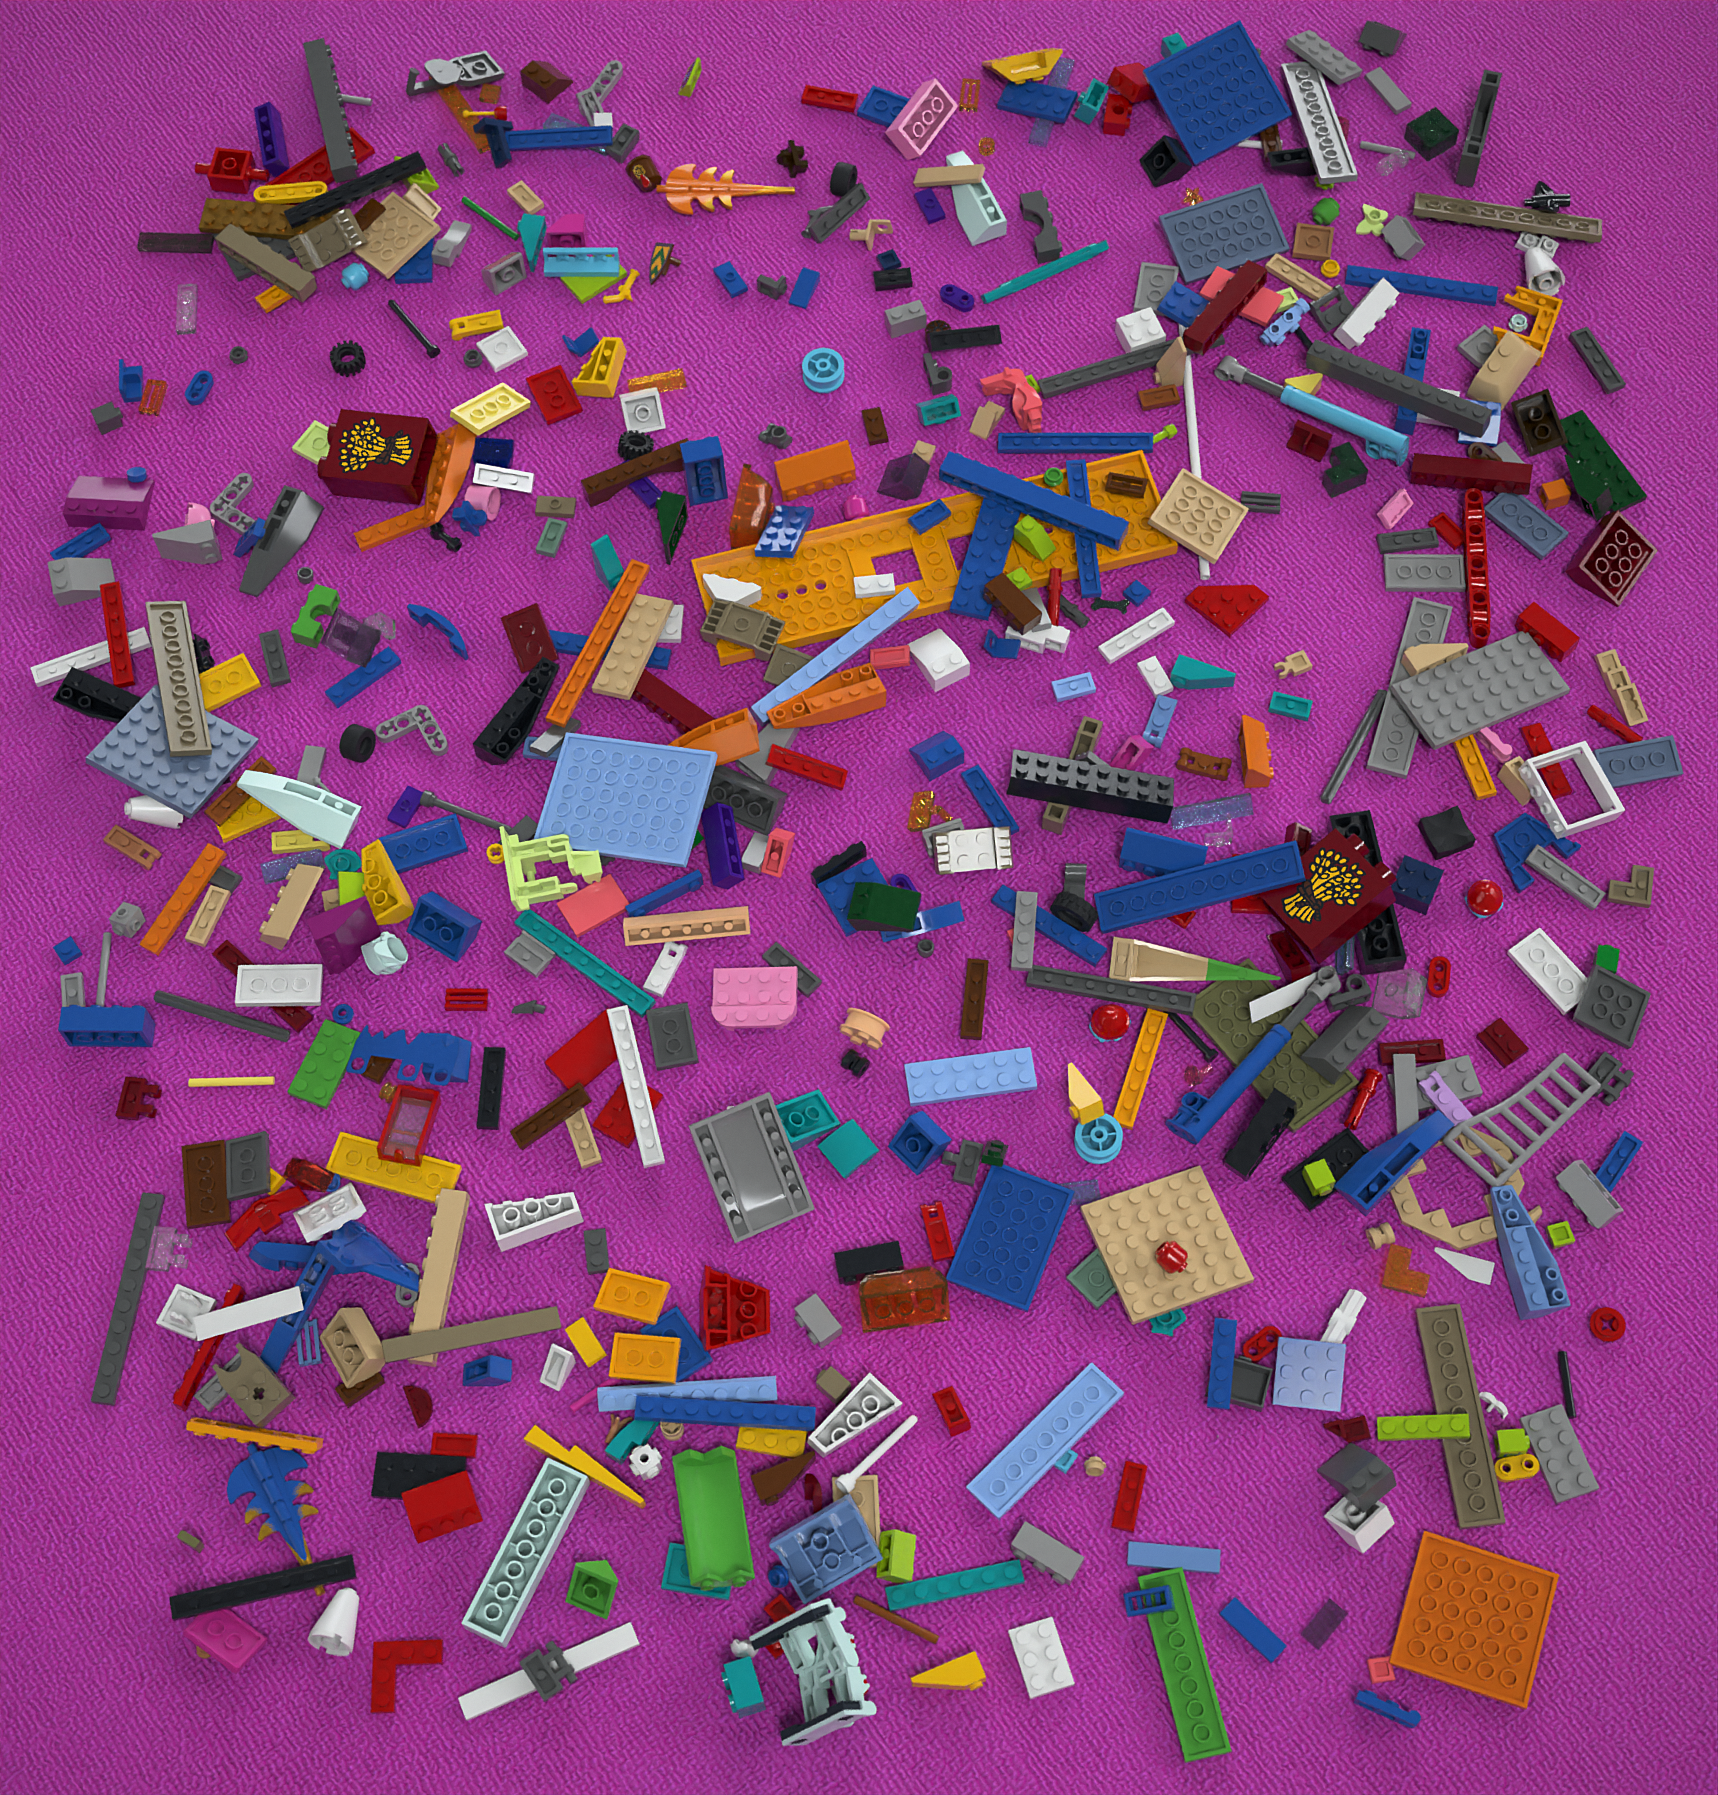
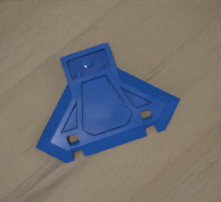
M355 1220L347 1221L341 1228L332 1231V1239L318 1241L315 1249L342 1274L366 1272L415 1292L419 1290V1275L415 1271L409 1270L407 1268L408 1265L376 1235L367 1231V1227L361 1222Z

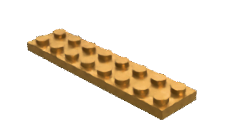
M206 198L198 228L200 232L220 234L229 224H232L236 228L240 227L249 236L290 240L296 235L304 234L331 219L332 215L343 209H336L292 229L283 211L296 205Z

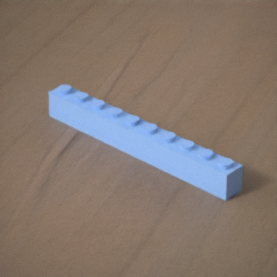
M908 587L751 706L750 713L761 727L770 722L766 714L768 710L830 676L917 609L920 603Z

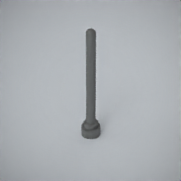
M425 790L421 796L420 805L427 808L436 806L499 831V827L504 826L507 833L512 829L511 826L438 799L434 792Z

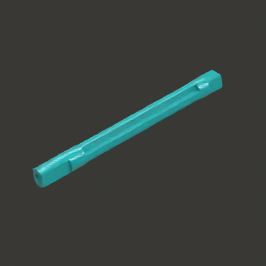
M1102 240L1098 243H1092L999 285V287L982 294L981 299L984 304L990 303L1098 256L1101 252L1109 249L1107 241Z

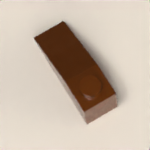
M814 1450L751 1475V1481L761 1506L775 1505L779 1502L780 1498L784 1497L816 1461Z

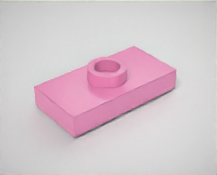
M1399 489L1377 515L1386 529H1392L1414 503L1405 489Z

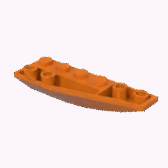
M460 423L437 433L438 442L427 478L423 521L425 528L438 523L456 498L467 474L477 435Z
M870 662L832 674L768 710L766 714L774 729L798 728L831 723L885 707L886 689Z
M748 708L705 723L667 745L716 752L718 757L715 766L733 762L760 751L757 723Z

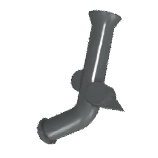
M824 206L808 211L810 221L805 230L801 232L804 238H811L808 227L832 206Z

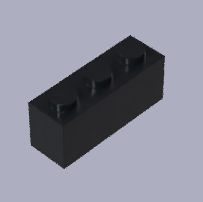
M899 1241L834 1253L839 1284L846 1286L854 1285L857 1281L861 1280L875 1281L882 1276L896 1277L904 1272Z

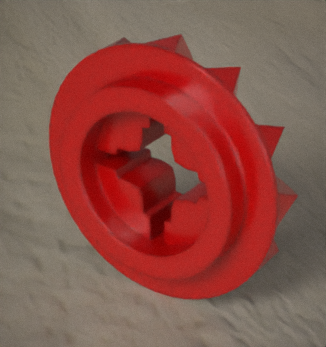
M1609 1307L1597 1309L1589 1320L1590 1330H1592L1594 1337L1601 1339L1603 1342L1613 1343L1623 1336L1626 1329V1323L1621 1313ZM1613 1320L1610 1326L1612 1330L1609 1328L1601 1330L1604 1325L1602 1321L1607 1323Z

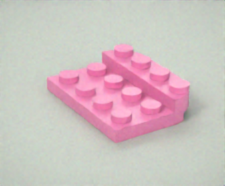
M797 966L714 969L713 1006H711L713 1017L719 1025L730 1031L738 1028L783 1029L797 1013Z

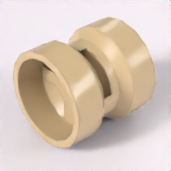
M1388 1222L1380 1224L1378 1228L1371 1227L1366 1229V1237L1373 1250L1381 1248L1383 1244L1389 1245L1395 1242L1394 1232Z
M660 1422L662 1434L667 1440L677 1441L683 1436V1423Z

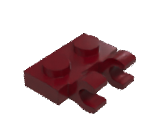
M126 1076L115 1116L118 1119L138 1121L140 1115L147 1118H155L157 1109H153V1105L143 1104L145 1095L160 1099L162 1090L159 1089L158 1085H148L146 1078Z

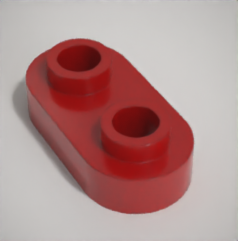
M1442 956L1434 957L1428 968L1427 991L1435 998L1445 996L1449 989L1451 964L1447 958ZM1436 967L1442 968L1443 971H1437ZM1434 986L1440 987L1441 990H1435Z
M1274 1326L1263 1328L1244 1344L1242 1355L1252 1359L1251 1363L1260 1362L1277 1348L1278 1337H1282L1281 1331ZM1271 1336L1274 1341L1268 1342L1266 1337ZM1252 1349L1256 1350L1257 1355H1251L1249 1351Z

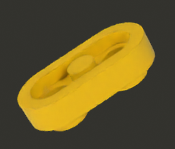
M1531 1454L1501 1458L1494 1465L1496 1478L1501 1482L1532 1478L1537 1474L1540 1467L1537 1458ZM1524 1462H1530L1532 1468L1525 1467ZM1502 1466H1508L1510 1472L1503 1471Z

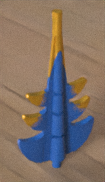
M255 1444L249 1445L247 1450L250 1456L233 1469L228 1479L227 1496L229 1503L232 1505L241 1496L255 1493L256 1496L251 1500L246 1509L245 1524H250L253 1519L260 1515L268 1514L270 1518L261 1526L258 1540L262 1542L269 1535L280 1532L301 1566L312 1564L313 1562L299 1522L306 1517L317 1515L318 1509L306 1504L293 1505V1501L301 1495L312 1494L314 1490L308 1484L301 1481H285V1477L289 1473L299 1469H307L308 1464L293 1450H282L276 1447L265 1451H258ZM323 1586L314 1588L317 1597L325 1594Z

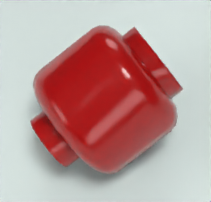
M1176 1241L1163 1242L1155 1252L1157 1255L1156 1263L1169 1274L1176 1271L1181 1273L1188 1265L1186 1262L1188 1253Z

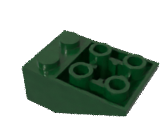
M1566 454L1565 459L1583 511L1598 521L1614 506L1613 495L1609 491L1610 486L1603 479H1597L1591 469L1583 468L1577 458H1571Z

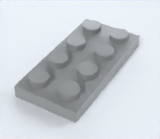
M1308 30L1287 40L1286 45L1338 85L1359 77L1362 73V69L1355 62L1350 61L1342 52L1337 51L1330 43L1322 40L1314 31Z
M1469 1055L1416 1068L1417 1084L1421 1080L1428 1079L1429 1074L1436 1071L1460 1101L1480 1097L1483 1094ZM1394 1074L1387 1075L1386 1079L1395 1102ZM1435 1084L1431 1086L1433 1092L1438 1090ZM1417 1085L1418 1112L1435 1108Z
M1562 1404L1519 1419L1521 1427L1524 1428L1525 1435L1529 1436L1531 1450L1539 1461V1468L1556 1505L1599 1489Z

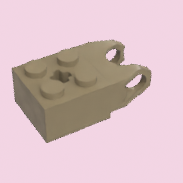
M239 1342L236 1347L241 1356V1365L237 1370L227 1372L217 1364H214L212 1368L217 1373L220 1385L255 1426L264 1428L296 1397L258 1355L248 1351ZM261 1392H263V1399L259 1398Z

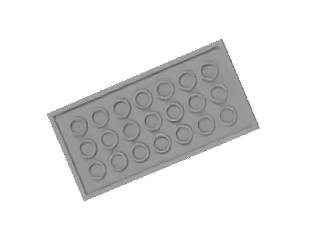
M1521 631L1392 684L1390 690L1432 749L1436 750L1479 732L1485 727L1493 726L1569 693L1570 688L1529 633L1525 634Z

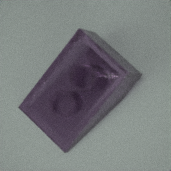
M337 607L321 644L343 659L366 668L372 658L375 646L380 641L382 631Z

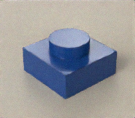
M1137 579L1123 591V596L1136 607L1141 605L1151 595V591Z
M71 936L53 947L65 966L83 955Z

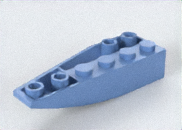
M1513 1186L1492 1187L1490 1193L1497 1237L1520 1320L1540 1318L1569 1307L1571 1304L1558 1264Z

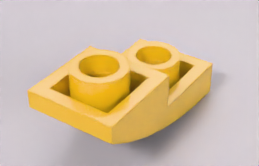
M584 1317L565 1329L588 1367H591L607 1356Z

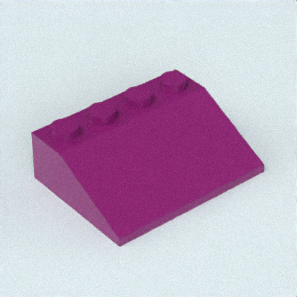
M78 476L66 497L63 516L69 527L91 528L100 522L105 529L145 531L155 481L145 479L142 482L134 483L130 482L127 478Z
M366 895L306 919L330 975L339 974L346 968H349L363 954L361 947L381 935Z

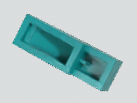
M633 1420L604 1450L606 1456L622 1466L634 1447L636 1448L640 1445L644 1447L660 1422Z

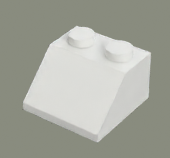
M656 387L619 395L628 433L629 430L645 433L666 428Z
M1343 1497L1324 1515L1325 1519L1339 1535L1361 1553L1368 1550L1395 1524L1387 1506L1380 1501H1377L1362 1513Z

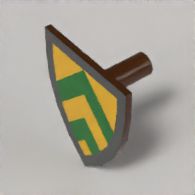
M655 243L649 267L651 285L654 284L660 275H667L670 264L676 267L680 266L681 260L671 256L674 244Z

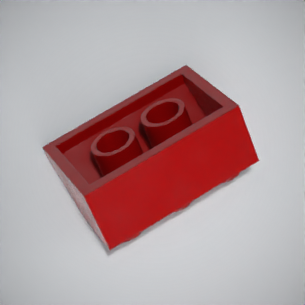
M467 1470L401 1493L417 1544L483 1521L480 1505Z

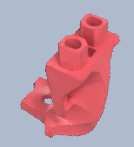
M1005 367L1002 373L980 379L981 385L984 386L982 391L985 396L999 393L1013 395V412L1023 431L1028 429L1029 433H1041L1042 401L1036 390L1028 384L1021 369Z

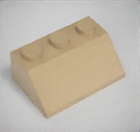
M361 1307L340 1308L319 1338L346 1388H351L358 1382L364 1381L379 1372L385 1365L382 1343Z

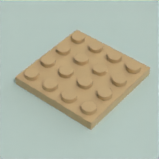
M394 192L381 202L386 210L363 231L368 242L352 251V253L387 279L441 230L438 224Z
M1182 468L1149 519L1148 524L1215 564L1249 508Z

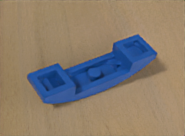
M415 604L407 606L409 616L422 627L431 623L450 638L451 649L464 660L469 658L462 636L449 620L429 608Z

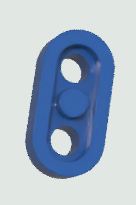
M199 371L193 377L185 391V397L189 404L199 405L205 400L214 385V379L210 372Z

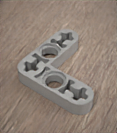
M241 473L237 475L210 505L212 516L240 535H243L246 531L245 526L249 528L255 522L254 519L235 508L254 487L253 480L249 474ZM229 494H237L236 498L232 500L227 499ZM232 516H239L236 522H230L229 519Z
M425 705L411 708L379 724L376 728L378 740L383 743L391 742L419 729L434 755L442 756L447 753L449 748L444 734L429 708ZM421 712H422V714L425 716V719H426V721H425L424 723H423V720H422L421 716L418 715V714L421 713ZM402 720L409 722L408 726L404 728L399 727L398 724ZM428 727L436 729L432 734H426L425 730ZM386 730L388 735H385L382 731ZM435 739H437L439 744L442 745L441 748H438L436 746L434 741Z

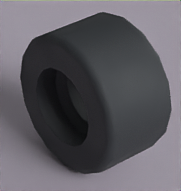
M838 162L835 165L830 180V192L832 195L843 197L856 185L858 171L855 165Z
M357 724L349 725L340 739V754L343 758L358 763L366 762L371 757L375 748V733L372 729Z

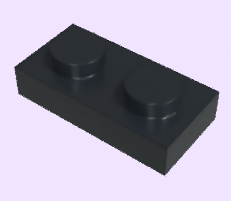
M910 267L873 272L875 291L913 287Z

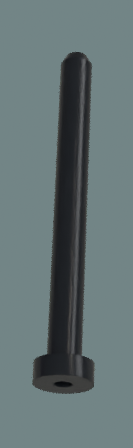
M390 299L388 305L427 349V355L430 358L437 357L440 353V348L437 345H432L399 305Z
M1163 1011L1168 1014V1017L1205 1055L1204 1060L1207 1063L1212 1062L1219 1053L1215 1049L1211 1050L1177 1013Z

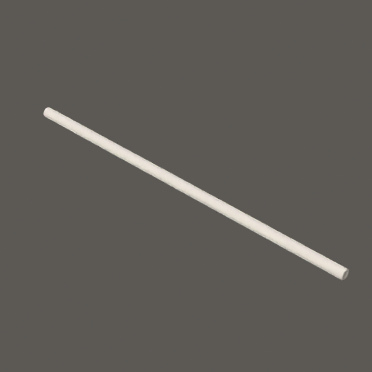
M1178 323L1179 337H1182L1186 327ZM1191 355L1186 356L1183 383L1191 473L1202 479ZM1198 555L1200 578L1208 580L1210 578L1209 561Z

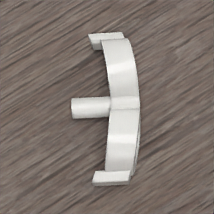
M1481 1392L1479 1394L1480 1399L1490 1404L1486 1411L1490 1413L1495 1408L1504 1420L1508 1415L1506 1406L1488 1392Z

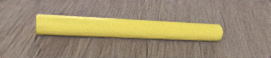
M274 1076L189 1079L188 1084L189 1087L274 1085L275 1078Z

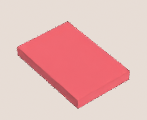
M611 874L601 878L600 882H594L556 904L578 938L626 911L625 906L629 905V902Z

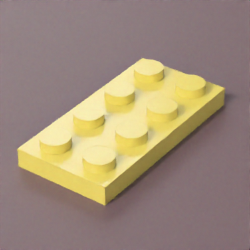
M501 383L452 409L450 417L479 436L530 408L531 401L506 384Z

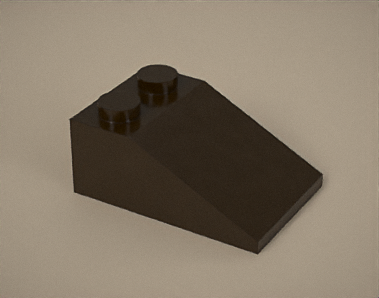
M1549 389L1511 402L1510 408L1530 457L1568 443Z

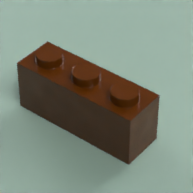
M1003 572L984 585L983 597L988 604H992L997 609L998 614L1002 618L1005 617L1012 629L1018 631L1022 636L1041 622L1042 612Z

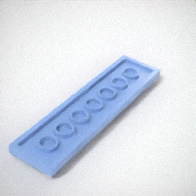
M1091 1362L966 1486V1489L1000 1520L1124 1396V1392Z

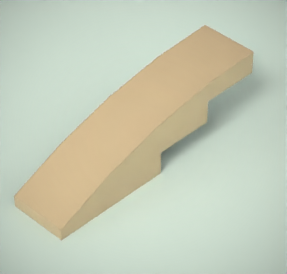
M1613 649L1595 655V660L1609 693L1628 727L1648 721L1635 683L1631 684L1625 666H1621L1616 650Z

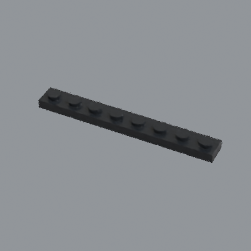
M417 151L283 212L291 228L294 229L423 171L427 167Z
M350 1554L171 1596L169 1600L172 1620L178 1621L357 1579L353 1555Z

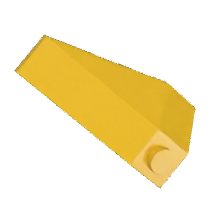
M377 839L361 849L362 872L364 873L362 891H364L377 925L399 923L413 915L415 909L381 841Z

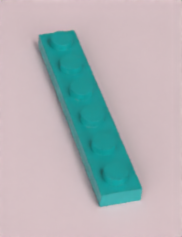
M1020 1559L886 1587L885 1591L889 1610L893 1612L1025 1584Z

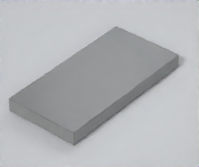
M1384 554L1385 592H1465L1463 555Z

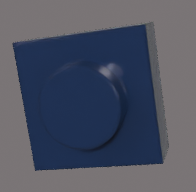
M894 249L876 255V260L882 271L901 267V261Z

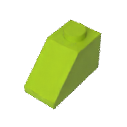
M1028 514L1014 526V540L1040 561H1045L1056 550L1055 545L1043 526Z

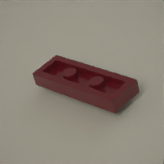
M1443 1039L1379 1043L1378 1045L1381 1066L1393 1065V1054H1415L1416 1064L1446 1060Z

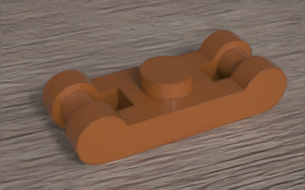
M1186 747L1181 748L1180 760L1176 764L1178 770L1220 781L1228 779L1229 773L1227 771L1231 768V759L1194 752ZM1188 760L1194 761V763L1190 764L1188 763ZM1214 766L1220 767V769L1214 770Z

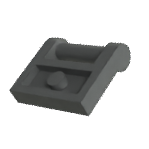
M1339 284L1317 301H1312L1308 304L1311 313L1324 333L1342 323L1354 310V307L1344 294L1343 287ZM1337 297L1338 303L1321 312V306Z

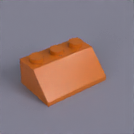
M1242 715L1238 737L1244 788L1269 787L1270 779L1274 777L1273 767H1269L1271 749H1267L1269 731H1265L1264 723L1250 716Z

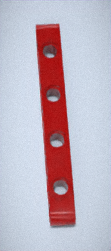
M1470 488L1466 491L1462 503L1466 611L1470 645L1480 649L1487 645L1490 636L1491 620L1486 526L1482 492L1477 488Z

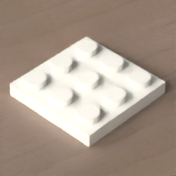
M349 1183L294 1212L293 1215L308 1243L319 1240L323 1237V1234L331 1230L341 1228L349 1220L360 1218L366 1212V1209L352 1183Z

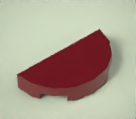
M412 1385L403 1387L417 1427L420 1429L427 1424L432 1416V1399L427 1391Z

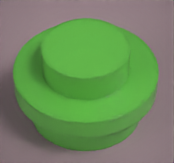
M1050 468L1044 474V481L1049 486H1059L1063 482V473L1058 468Z

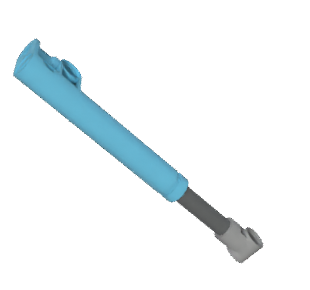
M1226 355L1214 371L1215 375L1222 381L1231 379L1242 385L1244 383L1280 398V402L1366 439V453L1373 459L1389 458L1396 461L1398 466H1402L1407 458L1409 451L1408 436L1300 389H1296L1293 386L1287 385L1284 387L1250 372L1249 368L1240 365L1232 356Z

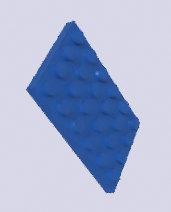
M1004 1164L1002 1167L991 1165L945 1280L1028 1313L1075 1191Z

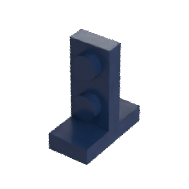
M484 117L473 126L475 133L487 136L496 168H502L512 160L505 136V131L513 129L512 122Z

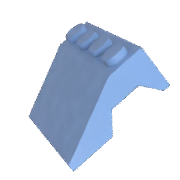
M850 1493L773 1537L769 1543L770 1548L778 1555L788 1571L789 1580L803 1604L810 1602L883 1559Z

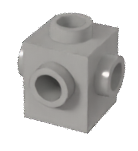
M123 902L109 918L114 933L132 938L146 921L140 907Z

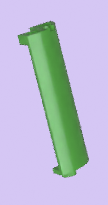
M719 1446L704 1454L688 1449L673 1456L672 1460L691 1586L700 1587L702 1591L732 1585L733 1587L745 1586L747 1581L755 1579L735 1451Z

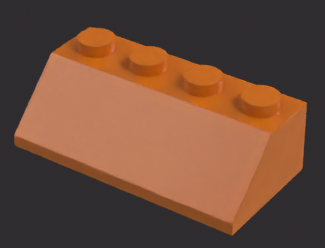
M848 440L774 462L775 482L783 502L792 501L804 495H812L817 491L831 489L834 486L848 484L856 480V469Z

